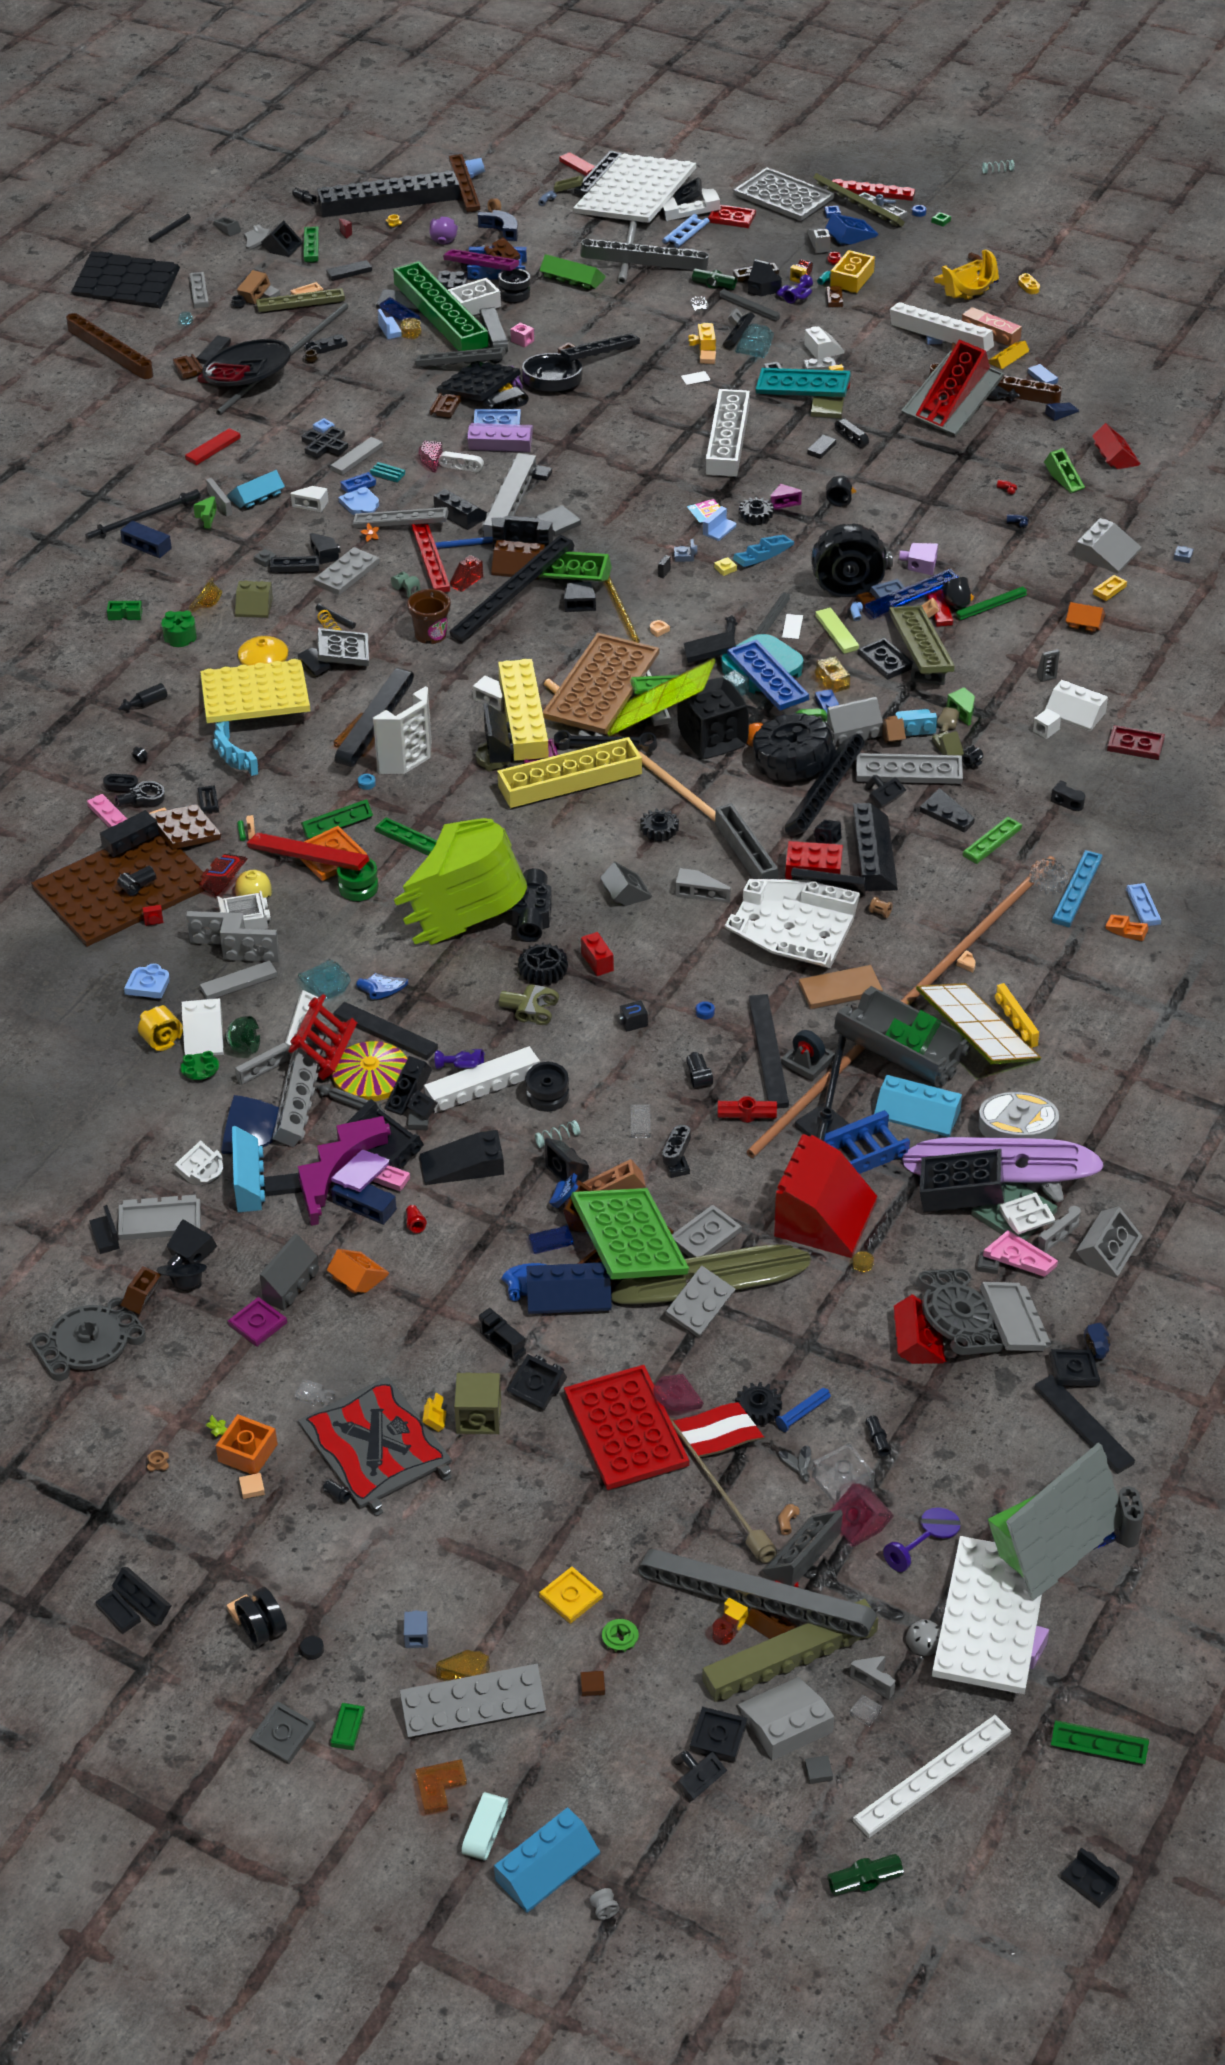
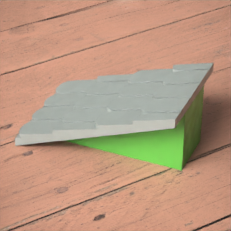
M1100 1443L1092 1447L1040 1493L988 1519L999 1557L1024 1578L1029 1596L1033 1600L1058 1582L1057 1579L1076 1566L1081 1558L1104 1542L1103 1539L1121 1526L1122 1516L1118 1504V1493L1113 1484L1107 1456Z

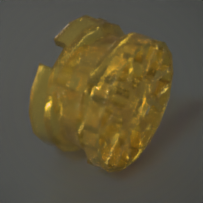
M406 318L401 321L400 326L403 338L411 337V339H416L418 335L421 336L420 320Z

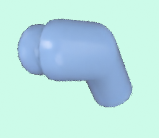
M853 602L850 607L854 621H859L862 618L860 611H862L863 605L861 602Z

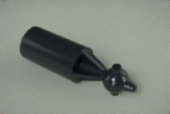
M996 386L987 399L998 400L1008 397L1010 401H1013V399L1020 397V395L1015 392V389L1008 392L1002 387Z
M159 683L136 693L130 702L124 699L118 709L129 713L131 707H145L168 696L167 690L162 683Z

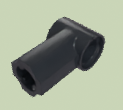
M149 865L133 874H121L117 884L129 896H134L140 891L142 886L157 878L153 868Z
M692 1052L686 1057V1062L690 1070L693 1088L713 1085L712 1071L710 1068H707L703 1055L698 1052Z

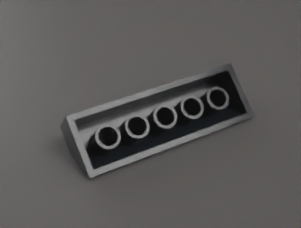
M853 803L852 822L859 877L865 878L866 891L898 890L888 816L872 803Z

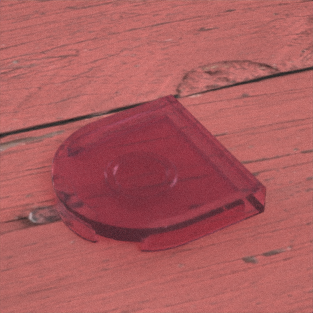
M684 1374L661 1377L653 1389L654 1396L658 1402L674 1411L701 1409L704 1404Z

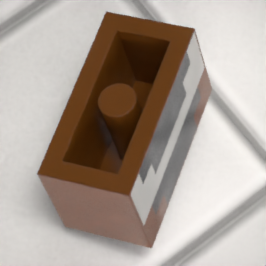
M142 1266L128 1285L121 1306L140 1314L154 1295L161 1274Z

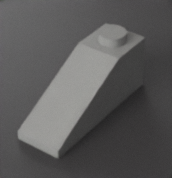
M679 869L676 880V896L730 903L731 887L698 870Z

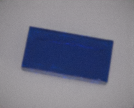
M568 1225L528 1235L534 1254L573 1245V1238Z

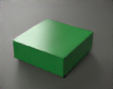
M939 212L932 217L931 223L944 227L951 221V216Z

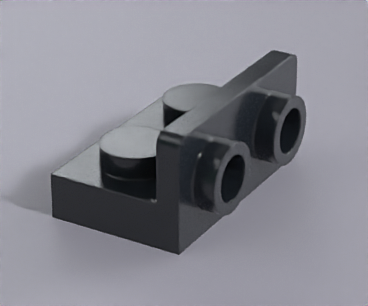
M1082 1847L1078 1850L1077 1858L1061 1874L1063 1881L1099 1909L1118 1890L1120 1877L1113 1868L1105 1866L1092 1852H1087Z

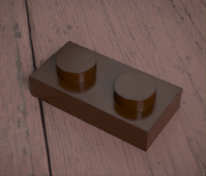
M827 287L828 307H843L841 287Z

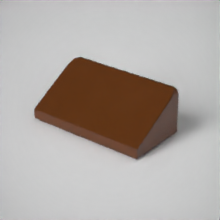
M755 1608L750 1609L746 1619L747 1625L769 1639L798 1627L781 1615Z

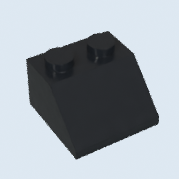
M283 220L261 243L270 253L289 257L303 241Z
M551 1138L545 1139V1165L549 1171L560 1181H566L573 1173L577 1175L576 1182L578 1180L584 1182L589 1179V1165L587 1161L581 1159L573 1148H570L562 1141Z

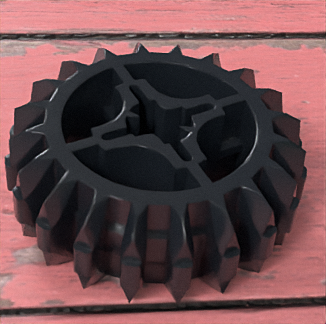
M535 943L534 947L528 946V949H523L518 959L519 973L523 980H528V983L534 982L535 985L542 984L544 986V984H549L551 986L552 982L558 983V980L563 979V976L566 975L568 969L566 953L563 952V949H559L557 945L552 946L551 943L548 945H544V943L538 945Z

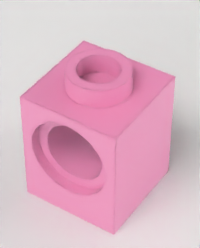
M522 323L511 328V342L524 348L534 342V328Z

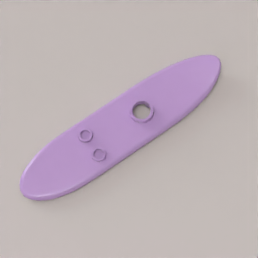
M937 1138L917 1143L916 1146L908 1150V1153L903 1154L905 1167L920 1176L922 1157L1002 1149L1004 1182L1045 1183L1068 1181L1094 1175L1103 1168V1162L1100 1157L1090 1149L1076 1143L1054 1139ZM1020 1158L1028 1159V1165L1024 1168L1017 1167L1015 1163Z

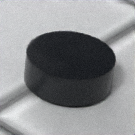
M308 1636L301 1642V1653L306 1659L314 1660L322 1656L324 1644L321 1638Z

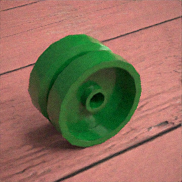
M369 858L370 861L360 871L337 867L338 888L340 894L345 899L363 901L377 893L379 887L377 866L371 858Z

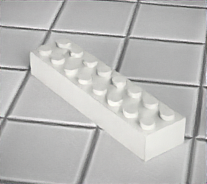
M719 389L706 457L707 475L728 477L738 475L749 412L750 391Z

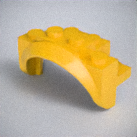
M982 250V260H975L953 270L945 265L942 267V274L934 277V282L945 286L946 296L971 299L974 295L983 294L984 291L989 289L990 284L999 279L996 258L991 251Z

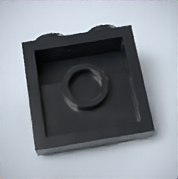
M527 1354L510 1383L507 1392L545 1410L553 1395L559 1393L567 1379L564 1373L565 1369L557 1364L552 1366L546 1363L547 1361L539 1355L533 1357Z

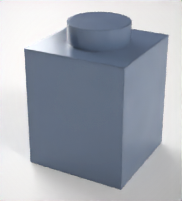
M415 1610L404 1612L405 1648L428 1647L427 1611Z

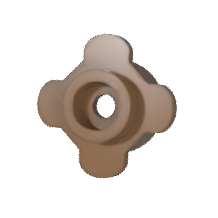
M161 1450L151 1452L147 1456L149 1460L147 1469L149 1471L167 1470L169 1468L167 1463L169 1454Z

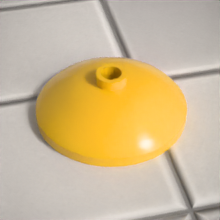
M272 636L251 638L244 642L238 650L240 663L247 666L257 663L267 664L274 661L285 662L288 657L287 645L280 639Z

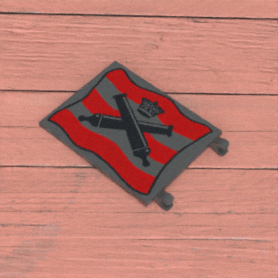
M388 1376L298 1420L299 1425L344 1486L349 1488L351 1496L359 1507L362 1508L369 1505L375 1516L383 1513L380 1498L435 1470L439 1472L443 1481L452 1478L450 1475L451 1469L447 1465L452 1462V1459Z

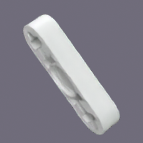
M447 451L442 452L438 459L442 467L479 472L484 465L483 459L479 456ZM461 459L465 464H460L457 460Z

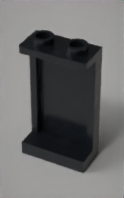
M370 1099L347 1123L383 1116L385 1124L389 1123L391 1135H388V1144L380 1145L367 1151L389 1159V1166L401 1169L421 1150L424 1144L418 1134L413 1135L381 1111L377 1103Z

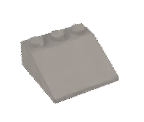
M1100 518L1077 541L1075 558L1118 574L1141 551L1142 547L1115 523Z
M799 1677L738 1704V1709L744 1717L748 1718L747 1723L772 1761L829 1735L834 1730V1715L824 1700Z

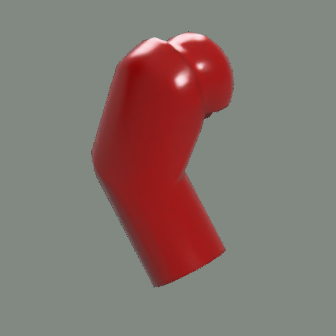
M998 480L997 488L1007 489L1008 494H1015V490H1017L1015 484L1004 480Z

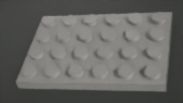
M768 167L734 189V195L798 221H802L834 199L833 192Z

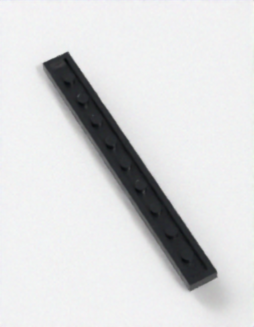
M560 534L449 631L450 636L464 642L573 546V541Z

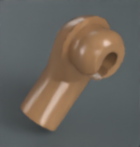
M794 1504L786 1505L778 1516L782 1535H789L792 1532L790 1519L796 1518L800 1513L799 1508L794 1506Z

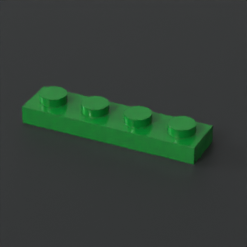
M318 226L304 227V262L312 263L319 261Z
M366 799L303 821L301 825L306 838L310 839L336 826L341 828L372 817L373 813Z
M1055 1720L1051 1745L1146 1764L1149 1739Z

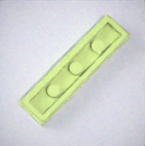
M831 608L816 611V618L844 654L859 649V644Z

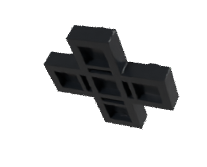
M333 426L324 433L310 429L301 436L302 442L309 444L305 448V454L315 458H319L326 451L340 455L348 449V443L341 440L345 436V431Z

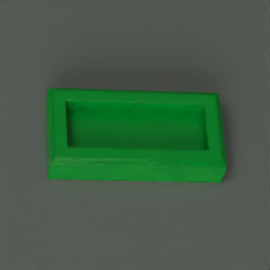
M342 1703L330 1742L331 1747L354 1751L365 1714V1706Z

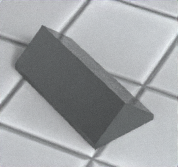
M837 1510L812 1515L767 1564L763 1572L782 1584L794 1587L840 1535L843 1512Z

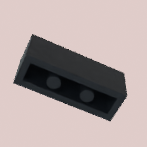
M146 810L100 832L102 847L113 857L159 835L157 820Z

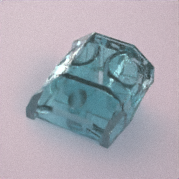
M749 325L736 347V353L764 358L769 351L774 338V332L767 326Z
M330 959L298 974L301 982L316 992L318 996L324 994L326 995L325 998L328 999L344 992L351 981L349 974L337 962Z

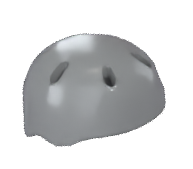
M918 1620L909 1627L906 1634V1643L915 1654L923 1656L933 1655L937 1651L941 1629L930 1620Z

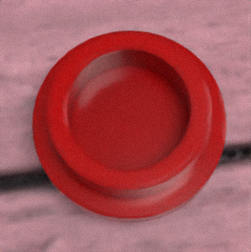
M831 252L827 257V261L836 265L842 257L838 252Z

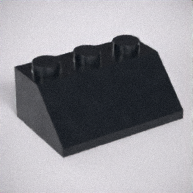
M446 489L433 496L434 508L447 507L449 511L447 519L466 530L486 520V511Z
M483 703L484 729L490 763L511 762V754H514L513 744H510L512 743L511 733H508L510 732L509 722H506L504 714L489 704Z

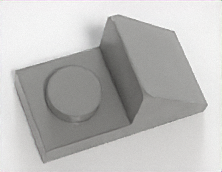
M880 1656L854 1660L851 1663L850 1677L890 1700L895 1691L896 1680L889 1674L882 1673L885 1668L886 1657Z

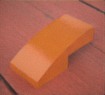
M1111 915L1105 926L1112 933L1143 941L1148 932V924L1130 922L1129 916Z

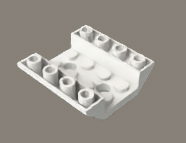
M426 686L413 694V706L397 716L385 710L373 717L377 772L379 774H405L430 759L432 740L429 695Z

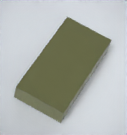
M580 175L557 181L554 185V191L559 192L581 186L583 178Z

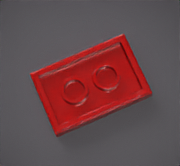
M721 205L720 210L711 211L708 219L709 223L749 228L756 215V210Z

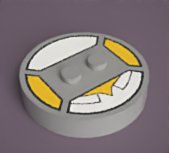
M1006 1092L988 1098L980 1106L979 1129L986 1138L1054 1139L1058 1133V1109L1052 1102L1041 1096L1025 1092Z

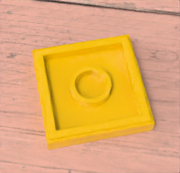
M570 1567L541 1590L539 1597L571 1624L603 1598V1592L575 1568Z

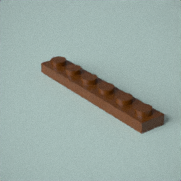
M463 155L449 156L452 171L455 172L459 182L460 194L466 211H479L480 203Z

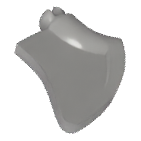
M257 224L256 226L254 225L253 230L244 233L247 239V249L250 250L262 244L261 241L271 232V229H265Z

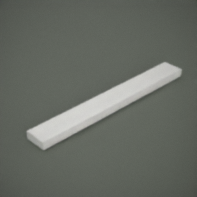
M996 1715L992 1716L854 1816L853 1822L870 1838L1010 1736L1011 1730Z

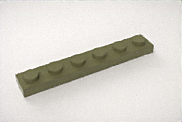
M339 288L256 299L258 312H268L301 306L309 307L316 304L339 303L345 301L343 289Z

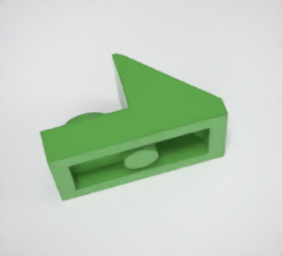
M214 496L200 501L193 506L195 518H201V521L204 522V528H211L217 511Z

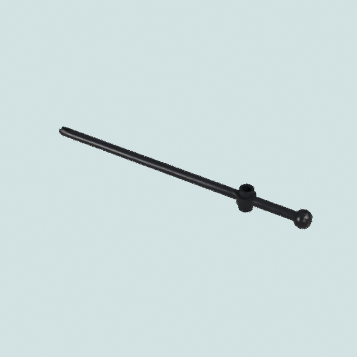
M841 1035L838 1038L824 1107L817 1116V1125L819 1127L817 1138L825 1141L826 1131L834 1118L831 1108L846 1038Z

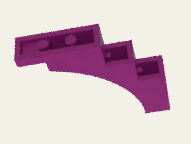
M383 1116L336 1125L338 1142L318 1145L319 1162L298 1166V1178L311 1226L319 1224V1216H322L321 1207L326 1206L327 1194L332 1184L331 1178L362 1149L367 1151L371 1148L388 1144V1135H391L389 1123L385 1124Z

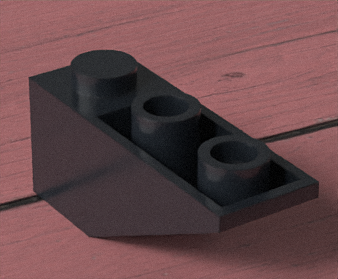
M411 1056L408 1057L386 1103L385 1109L403 1115L408 1108L407 1105L411 1096L417 1090L421 1092L431 1074L432 1068L425 1061Z

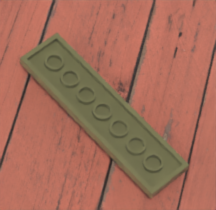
M922 605L889 607V614L920 673L929 675L931 673L946 674L954 672L955 665Z

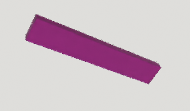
M451 249L443 255L444 260L511 271L519 266V260Z

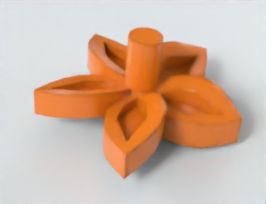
M368 523L366 526L367 530L361 531L363 535H367L366 542L370 541L371 538L374 540L379 539L376 534L379 527L372 528Z

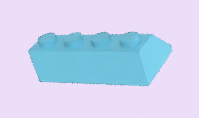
M886 1075L880 1089L874 1114L885 1110L889 1114V1122L950 1137L961 1111L962 1094Z
M232 1126L233 1176L237 1211L262 1210V1202H265V1190H261V1187H265L264 1175H261V1172H264V1162L260 1160V1158H264L263 1146H259L257 1137L237 1126Z

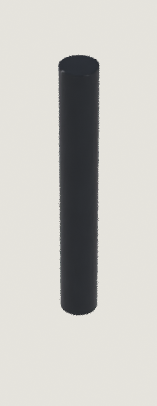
M321 604L316 605V610H327L335 620L352 629L355 628V622Z

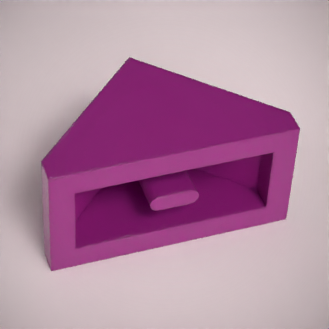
M780 484L771 494L770 503H773L774 510L801 505L802 491Z

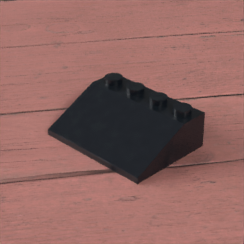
M1002 1149L922 1157L920 1197L923 1212L1003 1204L1005 1190Z

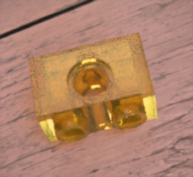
M835 656L817 661L815 675L821 680L825 688L828 690L832 689L833 693L850 689V674Z

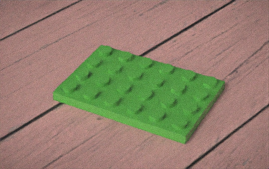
M647 1188L572 1192L571 1200L610 1279L688 1274L689 1267Z

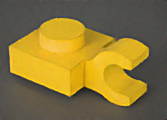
M435 1393L434 1400L428 1398L426 1405H424L422 1422L440 1432L445 1427L446 1411L441 1409L444 1400L443 1396Z

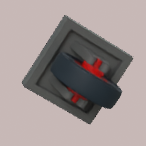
M801 1030L793 1038V1048L781 1058V1064L813 1081L834 1060L835 1053L826 1049L823 1041L814 1032Z

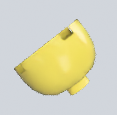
M245 871L236 880V896L260 893L259 891L262 892L263 898L271 896L272 887L270 880L262 871Z

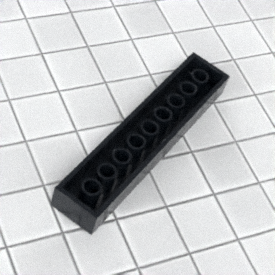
M447 170L440 173L433 172L431 174H418L417 176H404L402 178L386 180L378 179L371 182L364 181L362 183H349L348 185H335L333 187L324 186L317 188L318 205L324 218L460 200V188L455 172Z

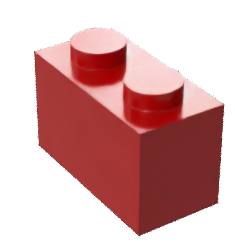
M595 932L581 937V954L595 975L600 976L614 971V954L600 934Z

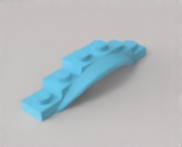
M229 721L215 722L216 730L214 731L215 739H213V746L215 750H218L220 757H223L225 762L235 769L248 770L251 776L258 775V762L253 752L241 750L229 742Z

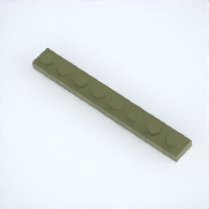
M817 173L814 175L813 178L820 187L826 186L828 191L837 192L839 197L843 199L845 197L848 198L847 200L852 204L858 203L860 208L864 210L865 208L869 209L868 212L873 215L878 214V217L886 221L888 219L890 224L903 227L905 222L897 215Z

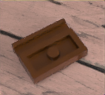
M191 354L190 357L186 355L173 359V364L183 379L197 376V373H203V367L194 354Z
M439 393L430 408V415L434 413L437 416L451 418L461 402L460 396L450 394L443 396L442 393Z

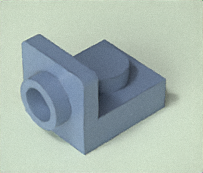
M690 539V547H674L675 562L694 561V555H697V545H694V539Z

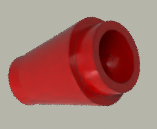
M410 1205L406 1208L407 1228L413 1233L422 1232L427 1224L425 1217L415 1205Z

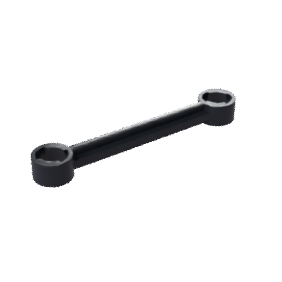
M561 730L555 733L554 742L557 749L567 750L572 745L596 746L627 737L571 736L568 731ZM651 732L643 733L640 737H629L634 746L640 747L644 752H652L657 748L656 736ZM568 739L566 742L560 743L561 740ZM653 741L651 744L645 745L646 742Z

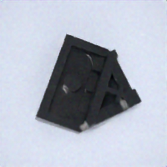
M310 648L297 654L298 659L315 676H318L327 669L332 671L333 662L318 661V649Z

